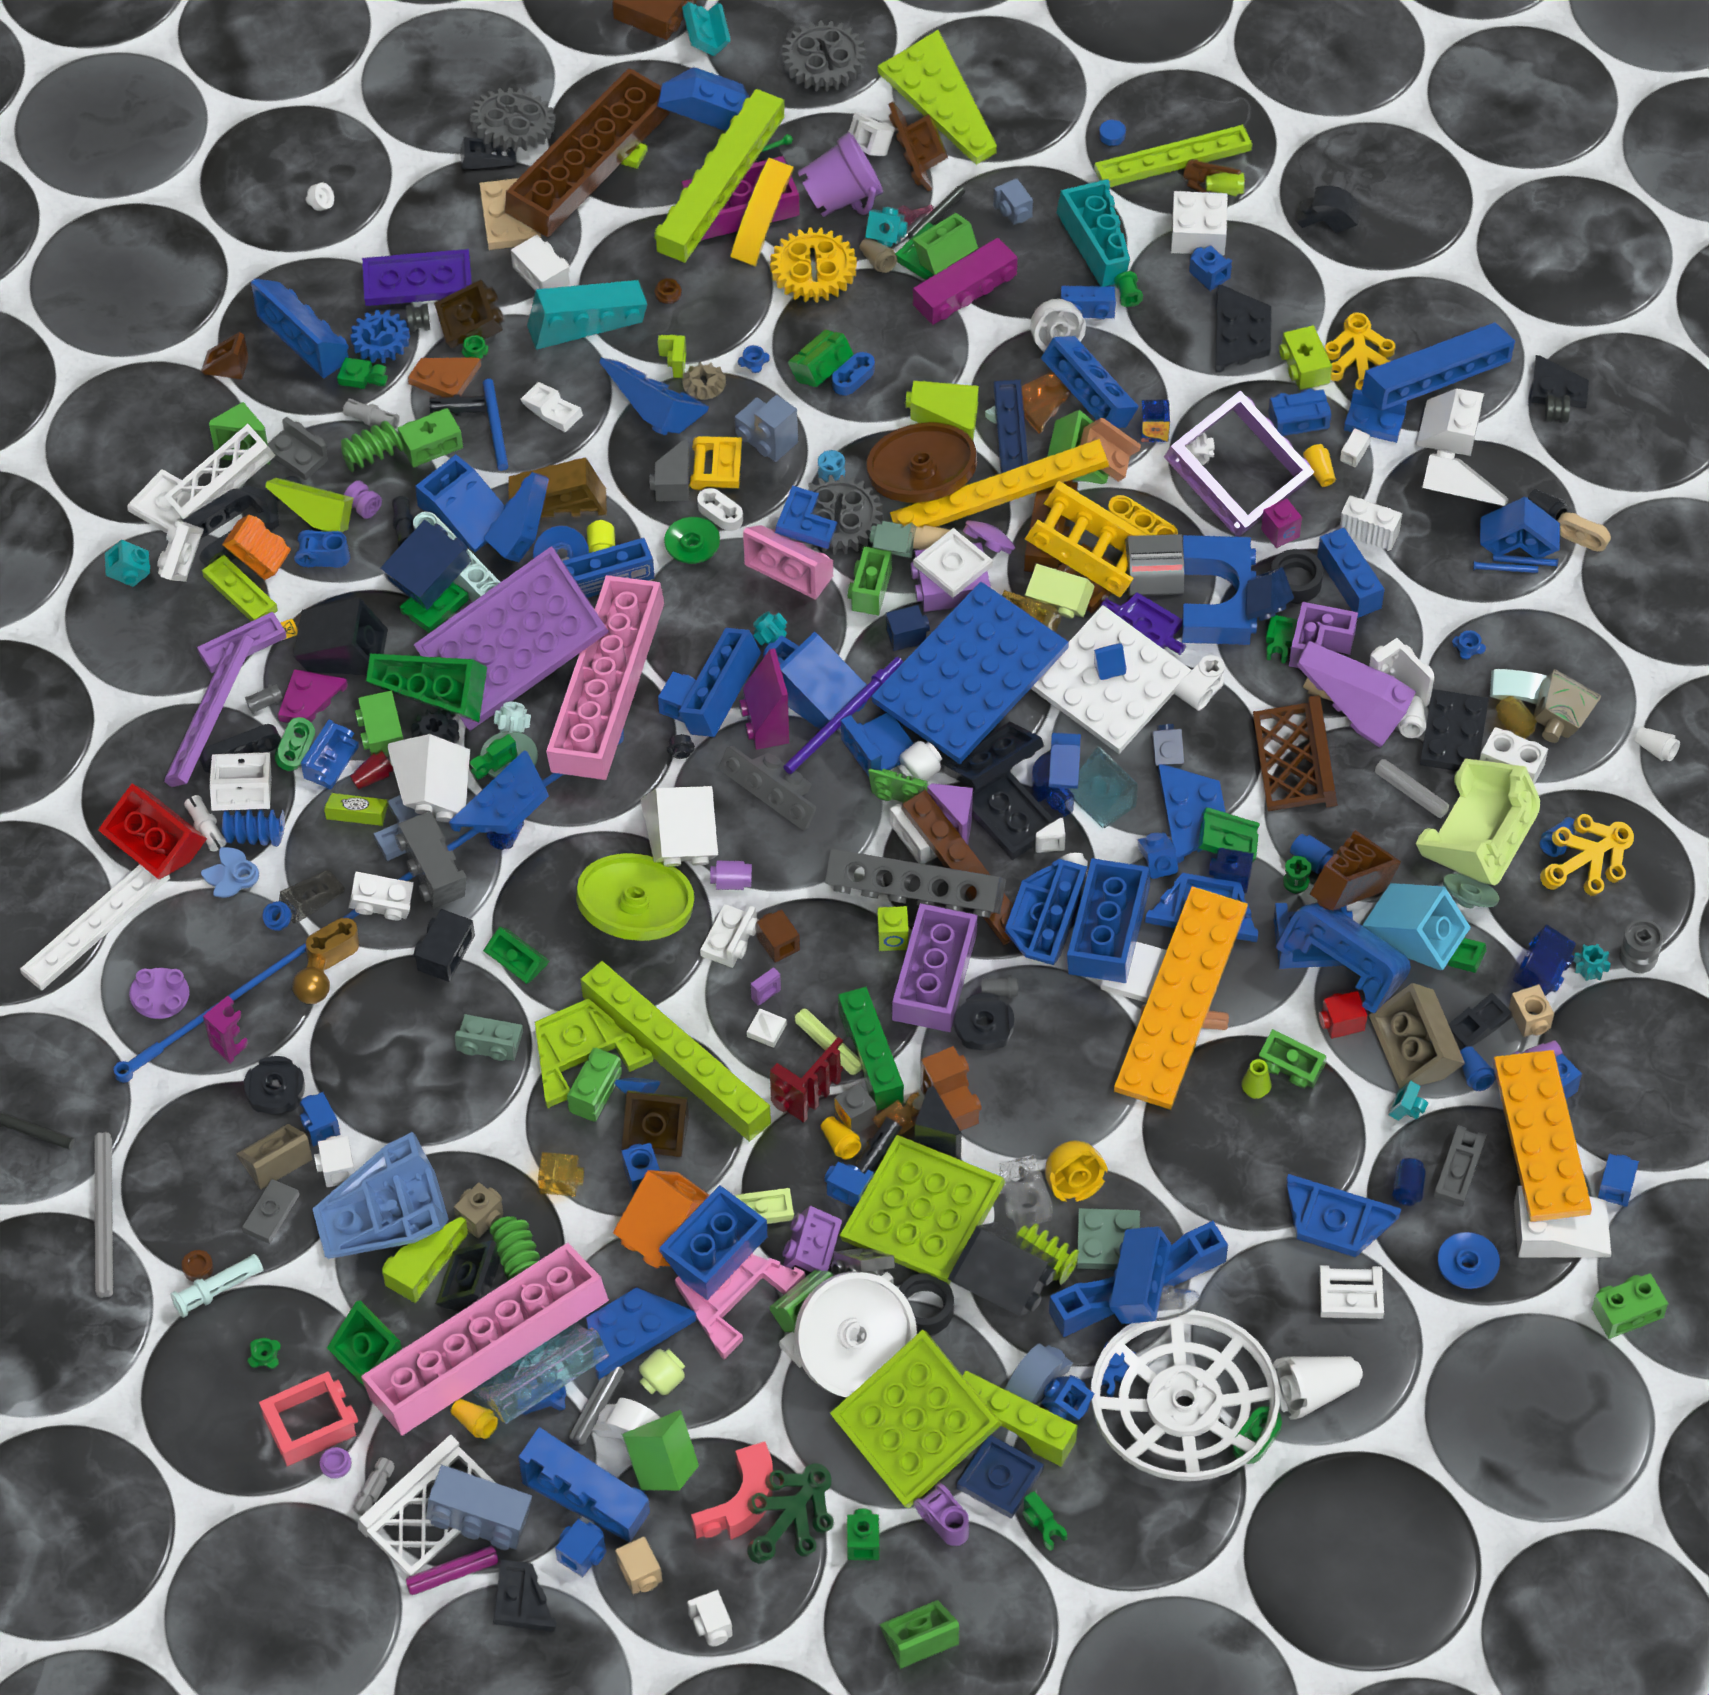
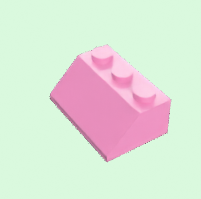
M762 525L747 527L743 531L744 563L746 566L815 600L833 578V560L826 554L809 549L803 543L777 534L774 529H769Z

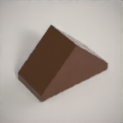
M238 332L208 350L201 372L205 375L242 380L249 359L244 334Z

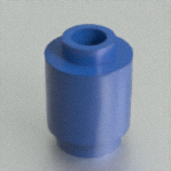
M1300 834L1290 848L1292 855L1305 857L1311 863V871L1316 874L1321 873L1324 865L1334 853L1333 849L1313 836H1306L1304 834Z

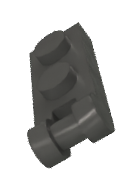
M1458 1125L1435 1190L1434 1198L1463 1207L1485 1145L1487 1134L1479 1131L1478 1134L1466 1131L1467 1127ZM1464 1142L1474 1146L1473 1148L1462 1145V1143Z

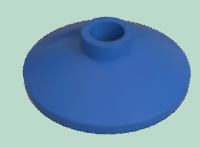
M555 526L545 530L538 537L534 545L533 557H537L552 546L556 552L560 549H565L567 557L571 559L588 554L589 547L585 538L577 530L568 526Z
M1463 1232L1449 1237L1442 1244L1438 1253V1266L1442 1275L1450 1283L1465 1289H1476L1489 1284L1496 1277L1500 1266V1257L1496 1247L1487 1238L1476 1233ZM1470 1263L1473 1267L1467 1268L1464 1267L1462 1264Z

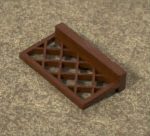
M1320 695L1310 696L1308 703L1254 711L1253 716L1268 811L1323 802L1326 803V807L1338 806ZM1294 714H1306V719L1300 726L1289 721ZM1273 718L1278 723L1269 731L1261 726L1260 720ZM1284 725L1294 731L1287 740L1276 735ZM1299 735L1310 740L1303 750L1292 744ZM1271 740L1282 745L1274 755L1264 749ZM1287 749L1298 755L1291 764L1280 759ZM1303 759L1314 765L1307 774L1296 768ZM1275 763L1286 769L1278 779L1268 773ZM1291 773L1301 778V781L1294 788L1284 783ZM1308 782L1317 788L1318 794L1306 796L1300 790ZM1278 787L1289 793L1285 799L1272 801V794Z

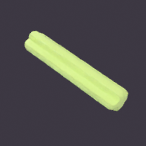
M802 1009L795 1015V1023L825 1051L837 1038L807 1009ZM842 1043L838 1048L841 1066L851 1075H856L862 1070L860 1059Z

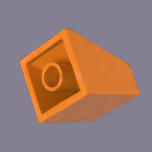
M648 1170L613 1233L622 1239L620 1243L624 1247L641 1253L644 1256L643 1260L647 1264L655 1268L670 1266L660 1253L659 1248L709 1197V1194L678 1172Z

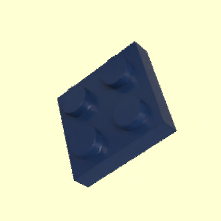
M990 1435L958 1481L957 1489L1012 1519L1024 1501V1497L1027 1496L1044 1470V1464Z

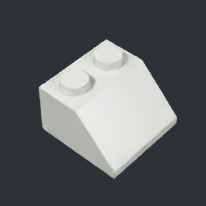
M1456 388L1428 399L1416 446L1471 456L1484 393Z

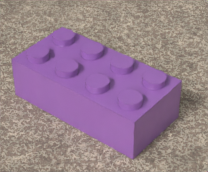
M920 903L892 1002L893 1021L951 1032L977 936L978 915Z

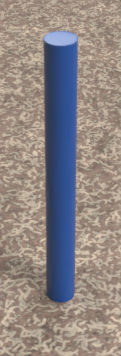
M485 379L483 381V389L497 468L500 471L508 469V461L494 383L492 379Z

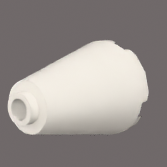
M1282 1357L1276 1359L1273 1364L1274 1368L1277 1369V1378L1280 1386L1279 1407L1283 1412H1290L1291 1416L1288 1418L1291 1420L1302 1418L1358 1387L1363 1376L1360 1364L1352 1357Z

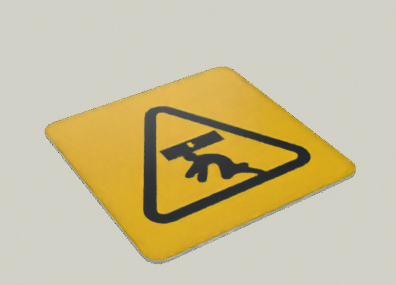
M293 619L280 622L286 631L287 638L297 635L298 629Z

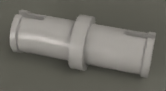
M350 398L345 402L343 408L345 416L362 420L368 426H380L382 421H387L396 429L399 424L400 418L398 414L381 410L375 404L366 405Z

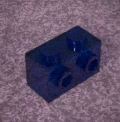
M1545 925L1533 936L1513 981L1526 989L1540 985L1545 996L1551 991L1557 992L1564 981V978L1561 976L1563 971H1566L1574 960L1572 952L1576 943L1549 925Z

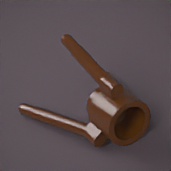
M1191 159L1186 165L1184 179L1189 180L1188 187L1198 192L1209 193L1199 185L1201 183L1206 184V176L1223 172L1240 175L1241 170Z

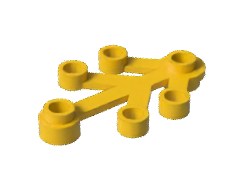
M1362 313L1351 314L1344 322V332L1334 341H1330L1325 345L1328 358L1336 360L1341 355V348L1353 339L1354 346L1337 362L1331 363L1332 371H1339V373L1331 372V380H1341L1344 370L1356 360L1358 380L1356 381L1355 389L1362 390L1365 371L1369 370L1368 360L1379 366L1392 361L1386 358L1392 357L1395 352V343L1370 329L1371 323L1368 317ZM1365 339L1378 346L1379 353L1365 345Z
M1582 814L1574 820V829L1578 833L1584 834L1589 832L1604 839L1597 843L1572 835L1568 828L1560 827L1552 834L1553 843L1559 847L1568 846L1583 852L1562 865H1549L1542 870L1540 879L1546 888L1557 889L1566 882L1568 874L1590 861L1588 879L1584 883V890L1588 895L1596 896L1604 889V882L1600 878L1604 852L1612 848L1610 866L1605 871L1606 878L1612 883L1619 882L1626 875L1625 868L1622 866L1623 853L1625 849L1633 844L1634 834L1626 823L1614 822L1610 826L1594 822L1588 814ZM1580 820L1585 821L1587 828L1581 825ZM1618 832L1622 834L1623 839L1618 836ZM1559 833L1565 836V841L1560 839ZM1612 869L1618 872V877L1613 874ZM1553 871L1558 874L1559 879L1553 875ZM1591 882L1596 884L1597 890L1591 887Z

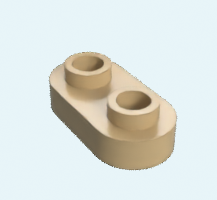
M1563 513L1558 519L1560 523V536L1593 551H1603L1611 540L1610 533L1605 526L1582 518L1575 513Z

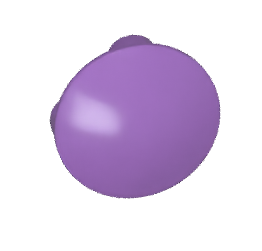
M966 521L963 532L976 539L978 537L986 540L985 546L998 553L1002 550L1008 554H1011L1012 550L1015 549L1012 541L1000 529L988 523Z
M141 969L137 972L136 979L130 987V1001L135 1010L143 1016L153 1019L168 1018L177 1014L185 1007L189 998V986L183 973L178 969Z

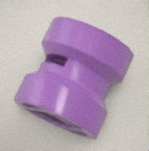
M362 481L353 482L344 493L346 496L353 497L352 508H356L357 513L364 519H368L376 514L382 503V498L376 492L369 491L368 486Z

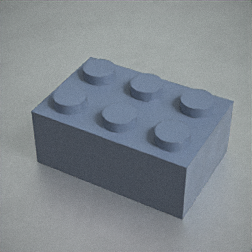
M441 1465L428 1499L426 1519L430 1520V1523L435 1527L441 1529L451 1527L460 1530V1533L467 1538L477 1540L480 1537L491 1541V1544L499 1549L508 1550L512 1548L516 1550L529 1515L532 1495Z

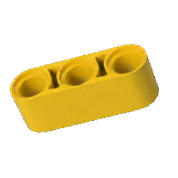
M1114 496L1109 501V512L1147 535L1178 534L1177 528L1127 496Z

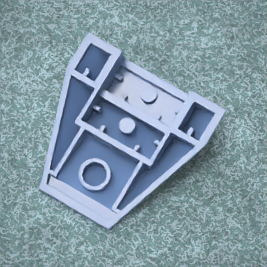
M413 1132L385 1145L313 1208L322 1247L327 1259L415 1243L443 1229L449 1220L435 1171Z

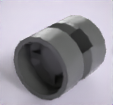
M1647 919L1635 920L1627 926L1620 949V961L1626 969L1634 973H1645L1655 967L1663 943L1661 928L1655 922Z

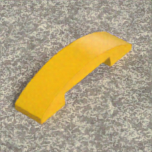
M768 158L742 219L731 252V258L756 267L765 243L766 234L794 167Z

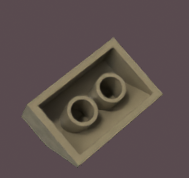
M1411 983L1385 1002L1375 1014H1369L1399 1089L1410 1080L1419 1086L1443 1080L1465 1064L1434 989Z

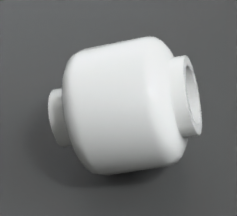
M917 741L901 753L899 757L902 766L898 769L905 779L907 776H911V780L914 777L927 781L941 769L940 761L942 757L930 742L925 744L922 741Z

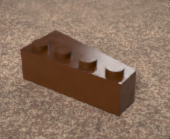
M1355 830L1351 837L1345 841L1344 845L1338 849L1337 853L1324 865L1310 895L1317 899L1318 904L1325 909L1332 911L1384 892L1394 877L1401 861Z

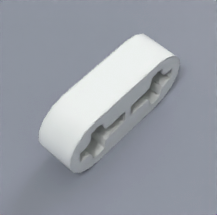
M704 489L698 494V509L701 514L726 531H734L741 527L743 512L738 504L716 489Z

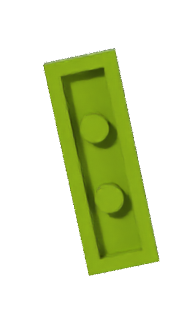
M225 555L202 570L203 577L251 622L271 612L276 613L278 611L277 604Z

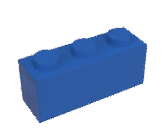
M1345 527L1320 536L1317 557L1353 612H1358V618L1382 609L1384 587Z
M1159 1226L1125 1229L1124 1239L1119 1248L1118 1268L1114 1272V1288L1109 1296L1110 1310L1114 1312L1121 1324L1156 1321L1171 1247L1170 1241Z

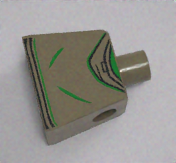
M1554 669L1541 683L1534 714L1535 721L1546 726L1542 734L1543 738L1548 742L1556 743L1559 741L1560 736L1565 738L1572 736L1584 723L1600 700L1601 695Z

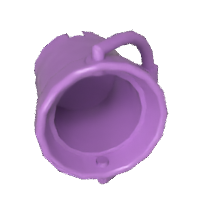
M848 132L838 139L837 145L804 168L798 170L799 176L806 173L808 177L802 183L817 209L823 205L826 208L821 213L823 217L850 204L859 214L867 215L872 209L875 197L883 193L880 181L854 136ZM868 197L865 208H862L860 200Z

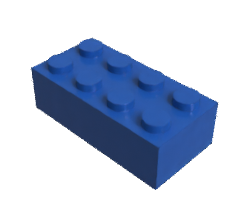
M1091 859L1067 953L1068 974L1127 983L1150 890L1149 867Z

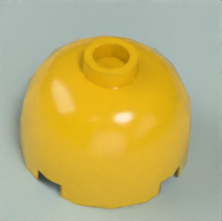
M1074 1140L1057 1146L1050 1153L1046 1160L1045 1177L1050 1189L1058 1199L1067 1202L1066 1198L1076 1197L1075 1200L1077 1202L1094 1195L1105 1182L1102 1177L1105 1171L1107 1173L1108 1167L1101 1154L1093 1146L1086 1142Z

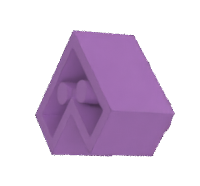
M1302 602L1291 647L1289 666L1299 668L1296 664L1306 643L1309 641L1334 652L1350 655L1356 631L1358 612Z

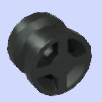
M428 303L422 304L420 307L407 305L409 332H415L420 328H423L425 331L431 330Z
M1547 395L1545 421L1560 420L1562 423H1568L1570 396L1563 395L1561 398H1555L1553 395Z

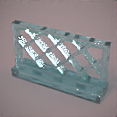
M576 1322L473 1389L471 1393L494 1409L500 1420L507 1424L609 1357V1354L597 1330L594 1328L587 1330Z

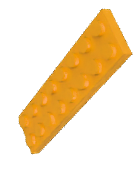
M1193 886L1191 887L1115 1083L1114 1092L1166 1109H1172L1248 908L1247 903Z

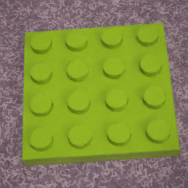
M896 1135L840 1234L841 1240L859 1248L873 1249L894 1255L895 1263L919 1273L930 1274L949 1285L951 1282L948 1280L950 1273L976 1226L984 1223L1005 1185L1004 1177Z
M921 1330L830 1413L896 1497L908 1509L917 1498H921L1002 1425L995 1414L924 1330Z

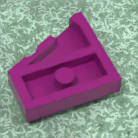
M294 669L278 713L279 721L289 723L292 719L301 717L312 722L320 711L325 710L331 704L330 699L340 690L344 692L347 689V679Z

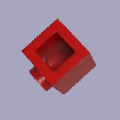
M1359 992L1337 993L1324 999L1322 1011L1319 1012V1020L1322 1028H1327L1331 1039L1365 1031L1368 1015L1362 1006L1363 1003Z

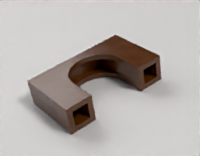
M613 0V17L620 22L668 40L673 32H677L681 21L684 19L682 7L688 2L695 4L697 0Z

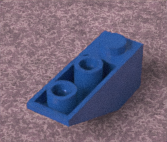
M531 472L522 481L521 487L515 496L506 503L505 509L499 518L490 525L489 531L484 537L505 559L520 562L536 540L549 481L546 476Z

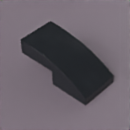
M1490 993L1473 1009L1468 1007L1449 1023L1452 1034L1465 1047H1469L1489 1036L1511 1019L1513 1014L1493 993Z

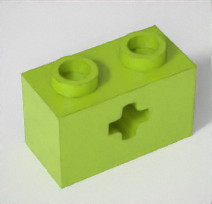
M1314 325L1284 332L1282 344L1279 345V353L1283 361L1286 360L1291 381L1296 382L1298 389L1304 390L1330 383L1332 364Z

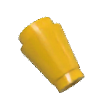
M1316 444L1307 448L1303 452V456L1314 471L1313 476L1320 483L1321 487L1333 484L1336 478L1329 450L1324 448L1322 444Z
M833 1116L826 1118L822 1122L821 1130L837 1157L847 1160L858 1154L862 1146L858 1134Z
M462 1398L458 1399L451 1408V1414L476 1438L486 1439L490 1437L498 1425V1418L494 1416L492 1410L465 1401Z

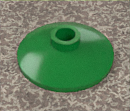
M686 517L677 520L667 529L664 543L671 557L683 563L695 564L708 560L717 552L720 545V535L718 529L710 521L700 517Z

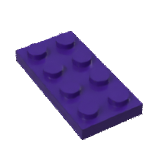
M469 249L362 258L365 306L441 300L472 284Z

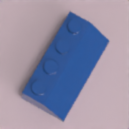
M261 279L251 281L257 316L323 379L342 367L345 357L348 358L347 350L349 349L346 340L342 336H337L333 333L325 320L317 318L309 305L301 303L292 289H286L280 282Z

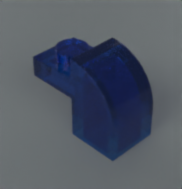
M1050 749L1034 763L1032 770V795L1038 802L1046 798L1051 808L1057 809L1065 817L1074 811V794L1068 788L1049 787Z

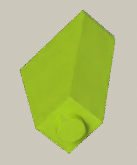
M913 381L912 392L907 391L906 408H910V419L918 423L934 422L955 426L966 432L974 442L979 386Z

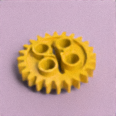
M810 227L808 233L804 234L799 229L798 236L795 237L789 233L788 241L780 239V246H774V254H771L770 273H772V280L777 281V288L784 287L785 295L793 292L795 300L801 295L804 296V302H807L809 297H813L817 303L820 296H823L828 301L829 294L832 293L838 297L839 289L847 291V284L853 283V276H856L857 257H855V250L850 249V242L842 243V235L834 238L832 230L827 234H823V228H820L817 233H814ZM810 248L815 250L817 282L812 281Z

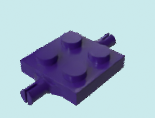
M1138 592L1121 606L1108 598L1102 602L1101 606H1105L1162 649L1169 648L1178 655H1182L1185 651L1186 645L1173 638L1182 627L1183 619Z

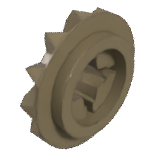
M699 362L698 366H689L688 371L683 373L682 384L685 392L691 397L702 400L711 399L718 396L724 390L726 377L722 373L721 367H714L712 362L708 365H703ZM702 375L706 376V379H708L707 386H705L704 383H702V380H700V377Z

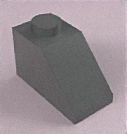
M682 440L655 462V474H650V490H655L656 501H689L688 440Z

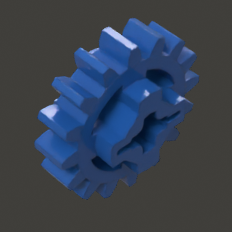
M375 310V315L373 316L365 313L366 319L358 318L356 320L357 326H352V334L350 336L354 352L360 353L361 359L369 356L371 363H374L377 358L381 359L382 363H385L387 357L394 361L396 360V353L403 355L404 347H409L408 339L410 338V333L406 320L400 321L398 313L390 316V310H387L384 315L380 314L379 310Z

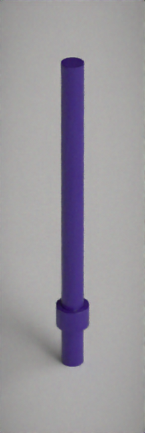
M895 657L884 669H879L871 677L872 681L783 766L784 770L788 774H792L841 727V719L849 715L852 716L871 698L879 687L903 663L902 659Z

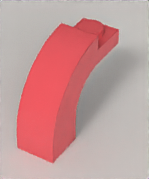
M765 1441L735 1451L736 1465L743 1481L742 1486L736 1496L730 1501L691 1514L692 1528L696 1539L703 1536L706 1538L714 1537L720 1534L722 1530L727 1529L732 1540L752 1529L764 1516L766 1511L761 1514H754L748 1509L747 1503L749 1498L757 1493H763L767 1497H772L773 1491L765 1483L766 1476L773 1471L772 1459ZM755 1499V1505L761 1509L762 1502L759 1499Z

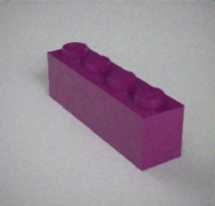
M996 238L914 287L913 306L932 325L945 320L955 311L969 306L975 299L990 293L995 287L1013 279L1017 275L1018 257L999 238Z

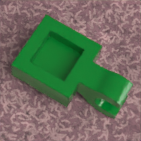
M345 357L337 377L338 384L365 389L367 383L385 386L388 380V375H384L386 366L378 364L372 366L371 361Z
M1033 1491L1024 1497L1023 1516L1031 1527L1034 1528L1036 1526L1043 1534L1044 1546L1050 1551L1054 1549V1543L1050 1539L1052 1535H1058L1065 1542L1067 1540V1531L1053 1519L1054 1514L1037 1493Z

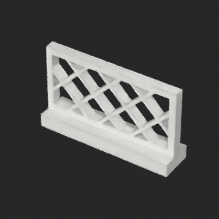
M451 1434L358 1519V1530L365 1537L369 1536L408 1576L419 1572L461 1532L454 1528L450 1532H448V1529H444V1537L439 1542L425 1541V1526H434L430 1523V1520H425L426 1504H428L429 1499L426 1498V1487L431 1483H435L441 1465L449 1467L459 1458L468 1467V1474H471L472 1471L477 1477L494 1482L459 1447V1442ZM422 1492V1498H416ZM408 1504H422V1520L403 1519V1509ZM399 1513V1519H393ZM385 1525H399V1541H385L378 1532ZM403 1526H422L421 1541H402ZM392 1547H399V1552L397 1553ZM402 1547L421 1548V1559L411 1567L402 1558ZM425 1548H431V1549L425 1554Z

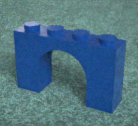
M1183 535L1184 575H1214L1224 578L1234 586L1237 593L1230 600L1220 604H1183L1182 643L1250 645L1251 634H1256L1257 617L1248 620L1246 615L1248 581L1256 577V571H1251V565L1256 564V548H1251V537Z

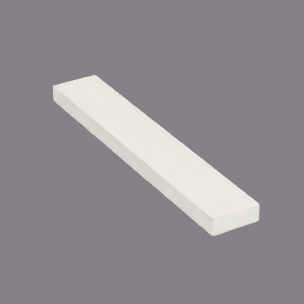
M137 866L21 967V974L42 991L166 883L170 876L167 875L162 879H157L143 866Z

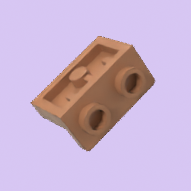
M1100 418L1084 427L1080 446L1100 439L1109 463V467L1101 470L1117 481L1126 478L1130 456L1140 451L1141 444L1104 418Z

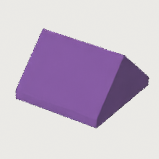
M931 783L927 786V792L968 845L972 823L973 788Z

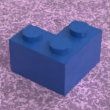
M1523 497L1481 517L1480 544L1496 555H1504L1520 547L1534 558H1543L1560 550V523L1528 498Z

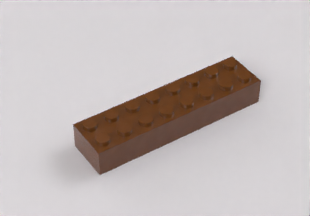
M628 68L506 190L505 213L548 238L670 114L669 110L657 106L661 86Z

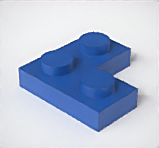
M792 485L777 522L775 533L828 549L836 531L837 522L813 515L819 493Z

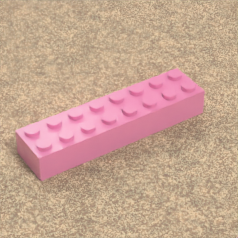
M606 575L595 611L609 632L580 652L546 750L552 773L602 780L607 779L664 606L660 582Z
M566 1243L362 1375L361 1378L370 1400L400 1435L403 1436L608 1302L602 1279L569 1243Z

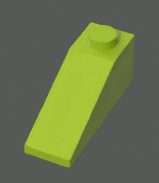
M279 478L266 482V488L312 527L321 529L322 532L339 531L342 533L348 530L353 497Z
M459 1217L446 1224L443 1229L400 1248L394 1257L390 1256L382 1269L385 1286L416 1303L450 1259L453 1251L459 1247L468 1235L466 1219Z

